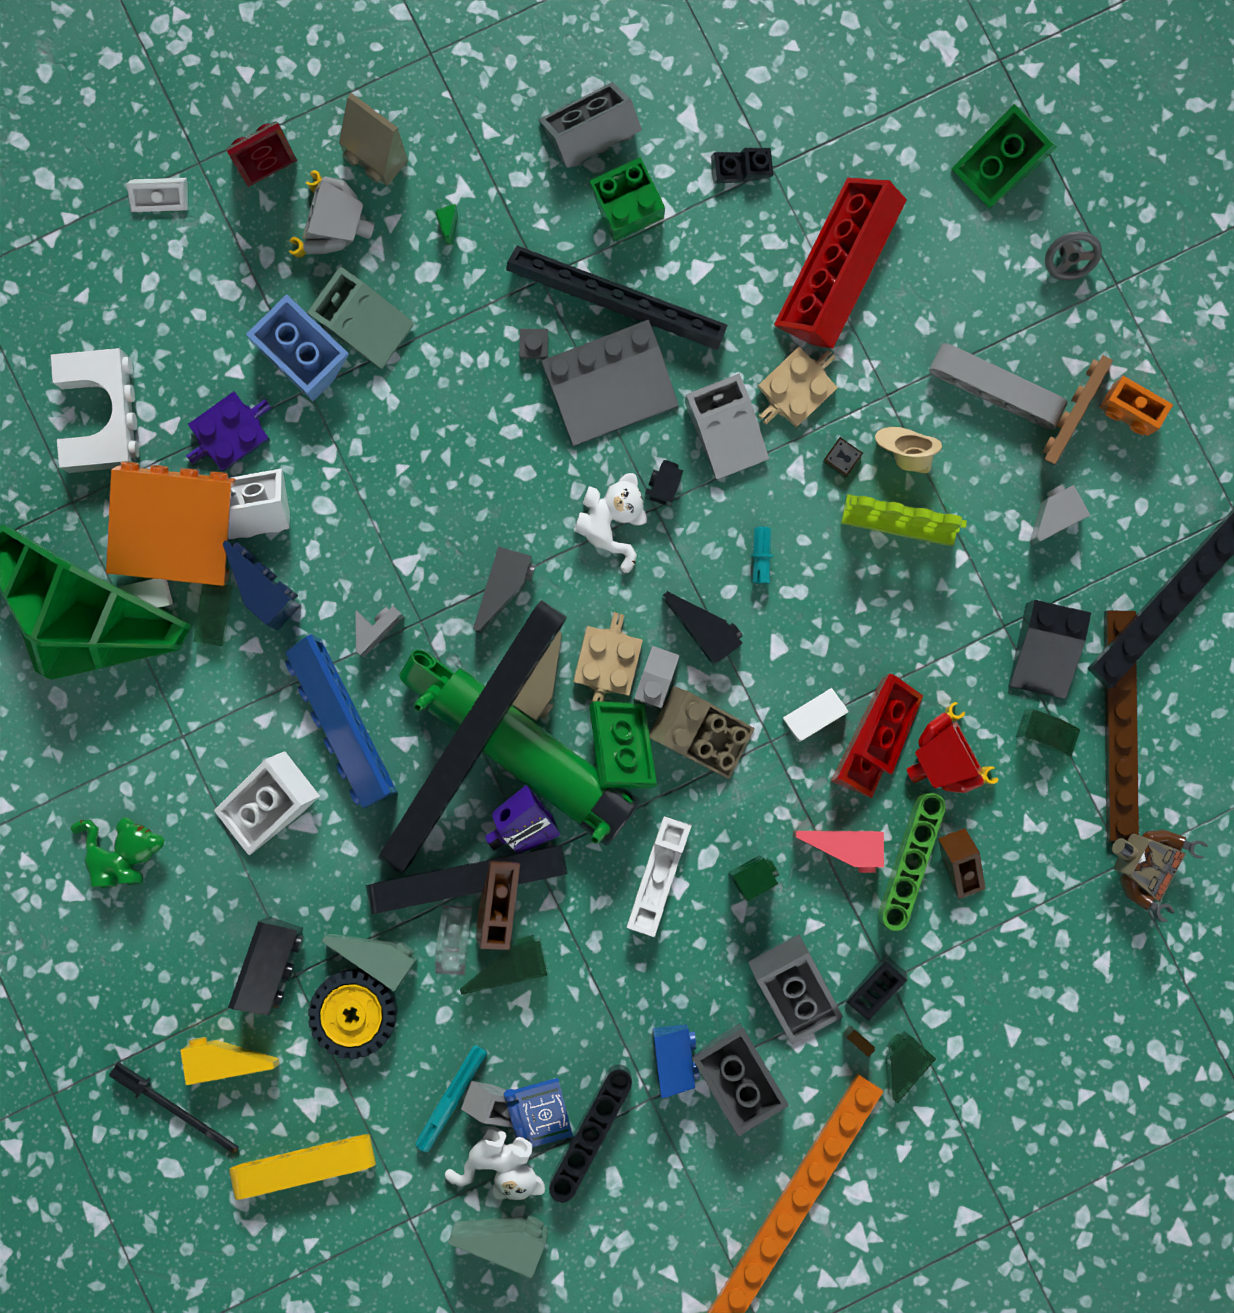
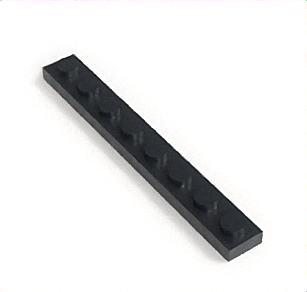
M516 246L507 261L506 271L517 274L520 277L528 278L547 287L570 294L573 297H578L600 307L613 310L624 316L642 322L649 320L650 325L653 327H658L716 350L719 349L728 326L722 322L520 246Z
M1234 508L1087 668L1107 689L1113 688L1233 556Z

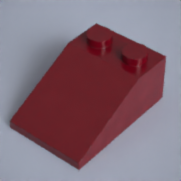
M277 121L261 125L255 133L247 137L237 138L232 142L231 146L226 148L228 155L248 187L297 161Z

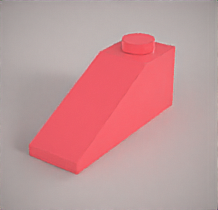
M793 830V837L850 866L858 867V872L876 873V867H884V832Z

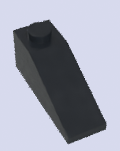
M668 591L663 594L662 599L713 666L743 644L740 640L743 635L734 623L729 625L726 620Z

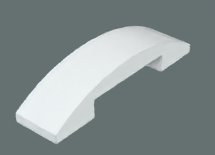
M665 816L663 817L626 928L655 937L691 825Z

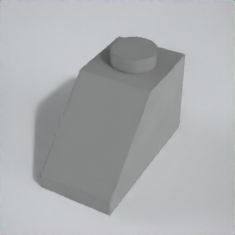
M1060 485L1047 492L1049 498L1041 502L1030 538L1032 546L1090 516L1074 485L1067 489Z
M652 646L634 697L635 701L661 710L679 655Z
M471 1081L461 1110L482 1123L512 1127L506 1105L508 1101L504 1098L506 1089L492 1084Z

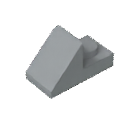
M394 606L390 609L385 607L374 618L376 623L372 625L361 613L356 611V652L365 657L405 616Z

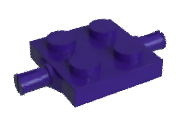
M233 391L188 423V426L196 435L200 446L187 454L186 457L194 465L207 455L216 462L223 472L270 439L262 429L258 418L272 409V407L264 399L251 409Z

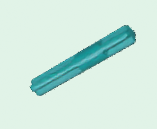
M474 1045L445 1094H443L428 1119L427 1124L415 1142V1146L421 1151L428 1152L432 1148L442 1129H444L487 1055V1051L482 1047Z

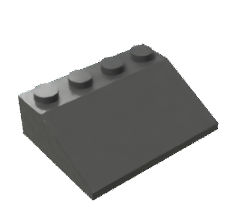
M649 320L541 360L544 374L573 447L679 406Z

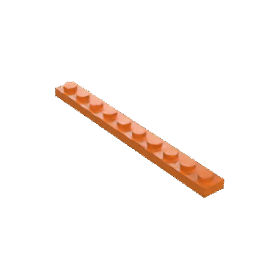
M857 1073L707 1313L746 1312L884 1091L880 1087Z

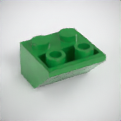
M641 157L589 180L601 217L613 242L664 219L665 206Z

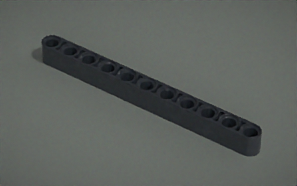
M543 600L536 605L382 849L378 859L401 875L407 870L560 631L567 616Z

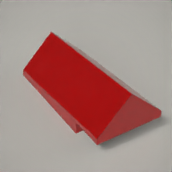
M889 673L883 677L831 782L866 797L873 798L882 773L885 772L892 775L923 695L894 674Z

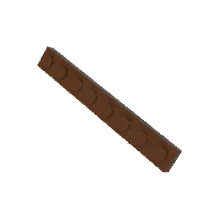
M1104 611V649L1135 617L1136 611ZM1137 661L1113 688L1107 689L1105 687L1106 831L1108 841H1116L1120 838L1128 841L1130 835H1139Z

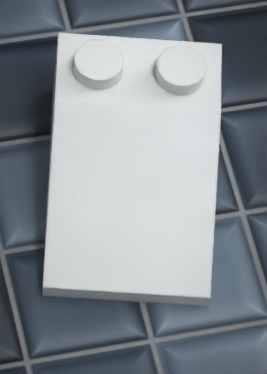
M284 751L265 759L214 811L246 853L251 855L301 815L320 795Z

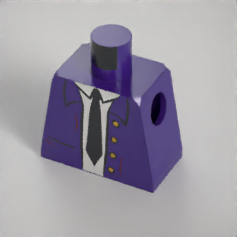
M526 785L493 811L492 817L497 829L485 835V838L494 851L508 843L516 853L521 854L561 834L552 813L529 786Z

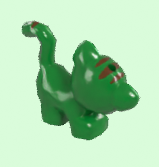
M122 817L117 823L116 830L118 834L115 838L114 852L97 847L99 828L92 820H80L72 824L70 828L75 834L82 831H87L88 833L85 864L90 874L91 887L112 888L117 887V882L118 884L126 883L127 885L142 884L143 874L139 870H133V866L138 863L148 862L154 853L162 849L165 842L162 836L153 834L150 829L141 824H135L127 817Z

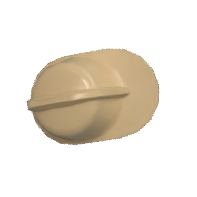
M901 427L882 428L875 435L876 443L887 451L893 452L897 466L906 471L928 473L931 470L934 455L942 449V443L938 439Z

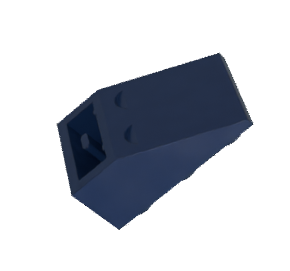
M225 540L223 547L244 605L264 624L279 630L301 606L295 600L298 594L281 581L276 583L274 580L277 576L259 561L255 564L253 561L256 557L244 546H241L238 542L232 545Z

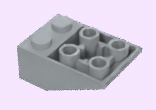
M740 373L686 394L684 403L716 480L769 460L756 415Z

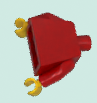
M957 702L950 704L945 709V713H941L929 722L918 739L919 748L915 751L919 762L907 768L908 775L913 783L928 777L934 788L941 787L944 791L966 793L983 786L984 783L994 784L998 782V778L988 779L987 777L988 771L995 769V767L985 766L981 768L961 731L957 720L964 717L965 711L958 716L953 714L952 708L958 704Z

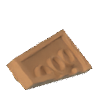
M1102 355L1099 361L1095 359L1092 361L1086 372V375L1090 377L1086 386L1079 385L1071 400L1076 404L1071 413L1064 412L1057 427L1061 428L1057 438L1050 437L1043 450L1047 454L1045 461L1056 465L1076 426L1084 416L1091 399L1096 395L1104 376L1109 372L1113 363L1112 359Z

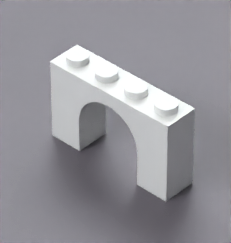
M120 348L52 354V379L55 385L62 390L84 387L103 388L108 392L112 401L111 418L100 432L86 437L57 439L59 468L68 473L113 469L116 466H121V462L136 463V458H139V445L137 441H134L137 418L135 413H132L131 402L135 401V391L133 385H130L129 374L133 373L131 358Z

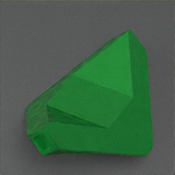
M1 524L0 592L20 627L35 672L49 680H55L180 650L193 625L62 558L19 531Z

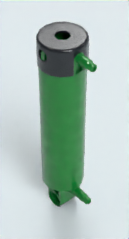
M414 650L399 673L401 681L421 696L414 704L415 710L421 711L428 705H431L428 712L455 732H457L485 685L462 668L454 673L423 650ZM511 706L482 751L577 822L582 829L592 835L591 841L595 844L601 842L605 846L610 845L640 804V799L625 788L600 787L598 770L513 706Z

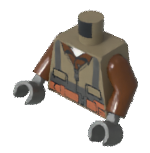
M1163 829L1146 831L1142 836L1132 834L1128 841L1120 838L1113 844L1112 851L1119 856L1114 865V870L1120 875V883L1127 898L1146 911L1152 910L1153 916L1158 922H1168V920L1160 915V910L1164 908L1167 912L1173 914L1175 913L1174 908L1169 904L1158 905L1154 901L1160 902L1186 855V853L1182 852V849L1188 850L1192 857L1201 859L1204 857L1196 855L1194 847L1197 844L1208 847V845L1198 840L1186 841V837Z

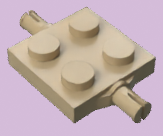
M800 346L794 350L757 386L767 397L770 404L758 416L760 420L770 413L763 421L766 425L777 414L787 418L795 428L802 423L838 388L824 370L836 359L834 354L824 361L832 353L827 350L816 361L810 358Z
M613 612L610 629L586 626L573 682L586 685L594 690L592 702L597 700L604 702L605 694L607 693L630 695L643 640L627 636L621 632L625 617L623 614H620L618 618L619 613Z

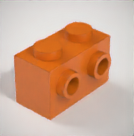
M1123 375L1112 384L1099 408L1104 410L1105 415L1115 421L1121 420L1130 425V429L1133 432L1149 436L1160 429L1173 404Z

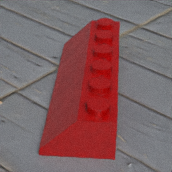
M847 177L774 323L775 327L811 345L834 348L907 201L890 180Z

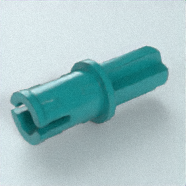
M759 526L754 529V553L750 556L753 558L752 583L770 584V558H773V554H771L770 527Z

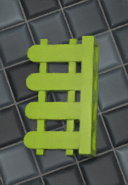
M847 494L840 524L953 546L956 533H959L960 528H966L967 520H962L961 516L954 514H942L925 508H913L896 502H884L871 497Z

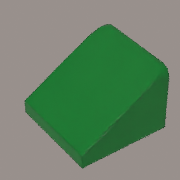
M456 204L440 208L435 212L445 243L451 245L453 242L458 218Z

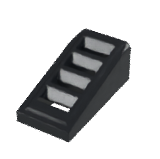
M884 955L848 997L846 1002L869 1021L908 980L907 973L887 955ZM884 971H889L895 978L893 980L890 979ZM879 978L888 987L884 989L876 982V979ZM871 987L880 996L876 998L867 989ZM861 995L872 1003L870 1008L859 999Z

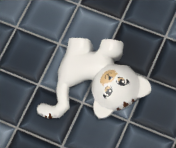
M633 473L625 474L620 478L619 482L609 486L605 497L600 499L599 491L589 486L583 501V505L589 507V511L587 514L579 513L574 528L575 532L585 536L596 548L605 549L612 553H623L625 560L620 568L624 573H629L635 566L637 554L631 544L613 541L611 521L629 522L633 525H643L647 522V515L643 510V498L641 491L637 487V476Z
M490 1127L485 1136L470 1150L468 1160L464 1165L463 1175L456 1173L452 1169H448L445 1172L446 1180L451 1184L462 1187L473 1182L476 1169L496 1170L493 1195L496 1199L500 1200L505 1198L523 1200L530 1194L542 1195L545 1192V1184L541 1177L537 1176L533 1168L526 1164L532 1152V1144L526 1139L518 1137L512 1144L506 1145L504 1144L506 1133L496 1127Z

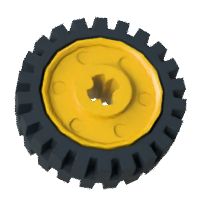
M349 969L336 973L318 987L310 1001L311 1005L308 1009L310 1020L308 1023L309 1028H312L313 1031L311 1034L314 1039L318 1040V1045L321 1048L328 1050L327 1053L331 1055H337L338 1058H350L351 1060L369 1056L387 1042L394 1030L398 1013L395 995L392 994L390 988L367 972L362 971V969ZM354 1007L357 1009L356 1015L359 1018L356 1017L354 1020L349 1019L350 1013L347 1009L350 1011Z

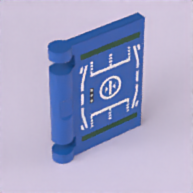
M558 1078L515 1090L508 1089L504 1092V1098L508 1101L506 1105L516 1138L522 1137L529 1141L532 1147L573 1136Z

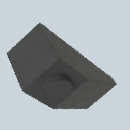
M498 546L473 630L475 632L482 633L525 587L526 581H532L536 565L532 564V556Z

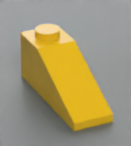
M207 1037L189 1040V1045L180 1050L186 1085L271 1070L280 1064L277 1057L219 1040L207 1042Z

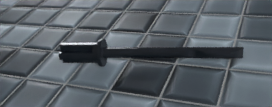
M119 1061L109 1073V1077L131 1090L135 1094L134 1098L138 1099L141 1094H144L231 1153L235 1154L239 1149V1146L147 1086L151 1078L145 1079Z

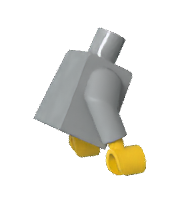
M311 171L312 178L317 181L314 183L306 182L309 189L314 192L302 236L306 240L303 243L299 238L292 237L290 242L296 245L299 244V248L296 251L290 250L289 253L297 258H301L305 254H326L343 250L353 242L355 235L370 239L374 223L360 218L363 203L358 200L357 195L343 180L327 176L322 178L318 171Z

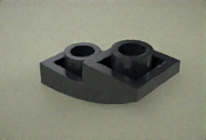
M744 148L741 152H714L711 155L714 184L754 181L770 178L774 175L771 148Z

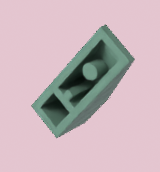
M328 934L322 940L324 944L393 991L399 987L417 960L413 956L414 950L402 942L397 945L389 941Z

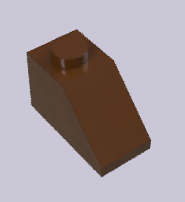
M964 828L938 838L941 857L957 897L961 899L986 889L980 852L967 830Z

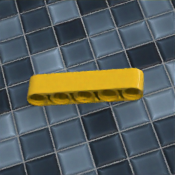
M363 1134L242 1163L231 1167L229 1174L234 1197L236 1200L362 1171L375 1166L376 1161L370 1134Z

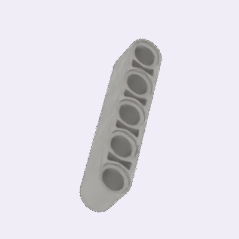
M946 343L940 345L929 369V372L935 377L1046 429H1056L1068 403L1063 397Z

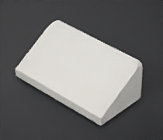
M187 178L134 179L126 183L131 212L188 210Z
M830 688L786 715L783 719L796 741L801 742L849 711L834 690Z

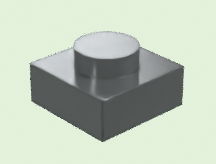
M520 329V359L544 360L548 358V329Z

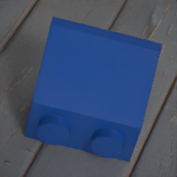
M687 1024L653 1028L661 1098L694 1089L695 1079H700L699 1069L694 1061L692 1062L691 1050L696 1049L695 1032H689Z

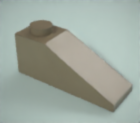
M560 631L512 704L535 721H538L540 717L545 719L554 707L550 702L554 696L562 641V632Z

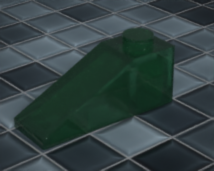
M534 935L516 938L517 943L512 944L510 950H505L460 988L461 995L547 976L548 967L541 938L534 939Z

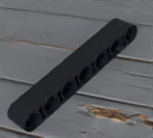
M558 845L365 885L371 914H377L483 892L490 861L520 863L518 884L566 875L568 871L563 846Z

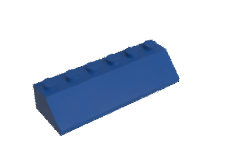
M312 634L306 636L285 652L288 660L285 661L286 667L292 676H297L301 684L298 686V691L305 702H310L314 710L310 713L318 728H323L327 736L323 738L324 743L331 754L335 752L340 762L336 764L337 769L343 779L348 778L352 786L349 793L356 805L361 804L362 808H368L398 791L322 639Z

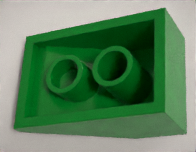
M1013 104L951 169L991 209L1031 174L1057 146L1017 105Z

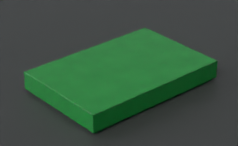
M593 701L589 704L600 787L653 789L657 786L645 704Z

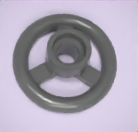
M1075 231L1064 234L1057 238L1048 248L1045 254V267L1050 275L1060 280H1075L1084 277L1099 263L1102 256L1101 243L1094 235L1088 232ZM1080 240L1090 243L1093 250L1084 251ZM1058 250L1062 258V262L1056 268L1053 263V258L1056 251ZM1081 260H1090L1081 269L1066 272L1072 264H1076Z

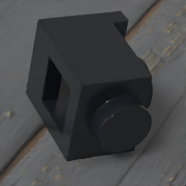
M663 460L659 471L654 469L648 486L653 487V489H646L644 499L672 507L683 474V470L678 469L679 465Z

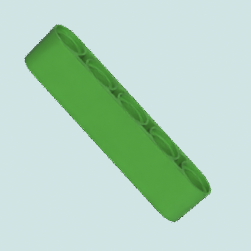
M924 793L918 796L914 802L878 911L880 923L890 930H902L909 922L945 812V801L938 794ZM928 798H932L936 803V809L932 814L926 813L923 807L925 800ZM922 825L927 830V836L923 841L919 842L916 840L914 832L918 826ZM914 853L918 858V864L915 868L908 869L905 859L909 854ZM906 881L909 891L905 896L899 897L896 893V886L899 882ZM891 909H897L900 913V919L895 924H889L887 921V914Z

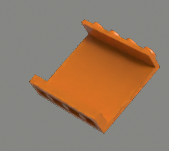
M121 462V466L111 469L106 574L224 586L229 580V569H226L227 555L223 542L225 540L228 542L231 488L235 485L236 479L228 478V474L223 472H210V476L198 475V470L186 468L180 469V472H171L169 467L161 465H151L150 469L139 468V464L134 462Z

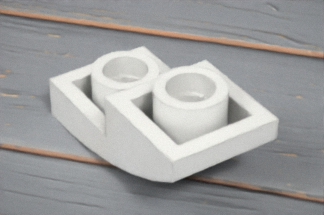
M151 579L119 587L158 608L173 604L167 580Z

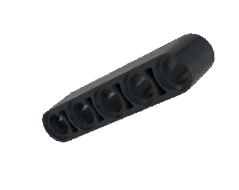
M617 1064L610 1067L606 1072L556 1166L549 1185V1193L555 1201L565 1203L574 1197L631 1090L632 1076L626 1066ZM617 1073H621L627 1078V1082L621 1087L614 1086L610 1081L611 1077ZM600 1101H610L613 1104L612 1110L608 1113L600 1112L596 1107ZM593 1126L598 1129L599 1135L594 1139H588L583 1135V1130ZM573 1153H580L584 1156L585 1161L581 1165H573L569 1161V1157ZM559 1180H567L571 1187L569 1190L561 1192L556 1189L555 1183Z

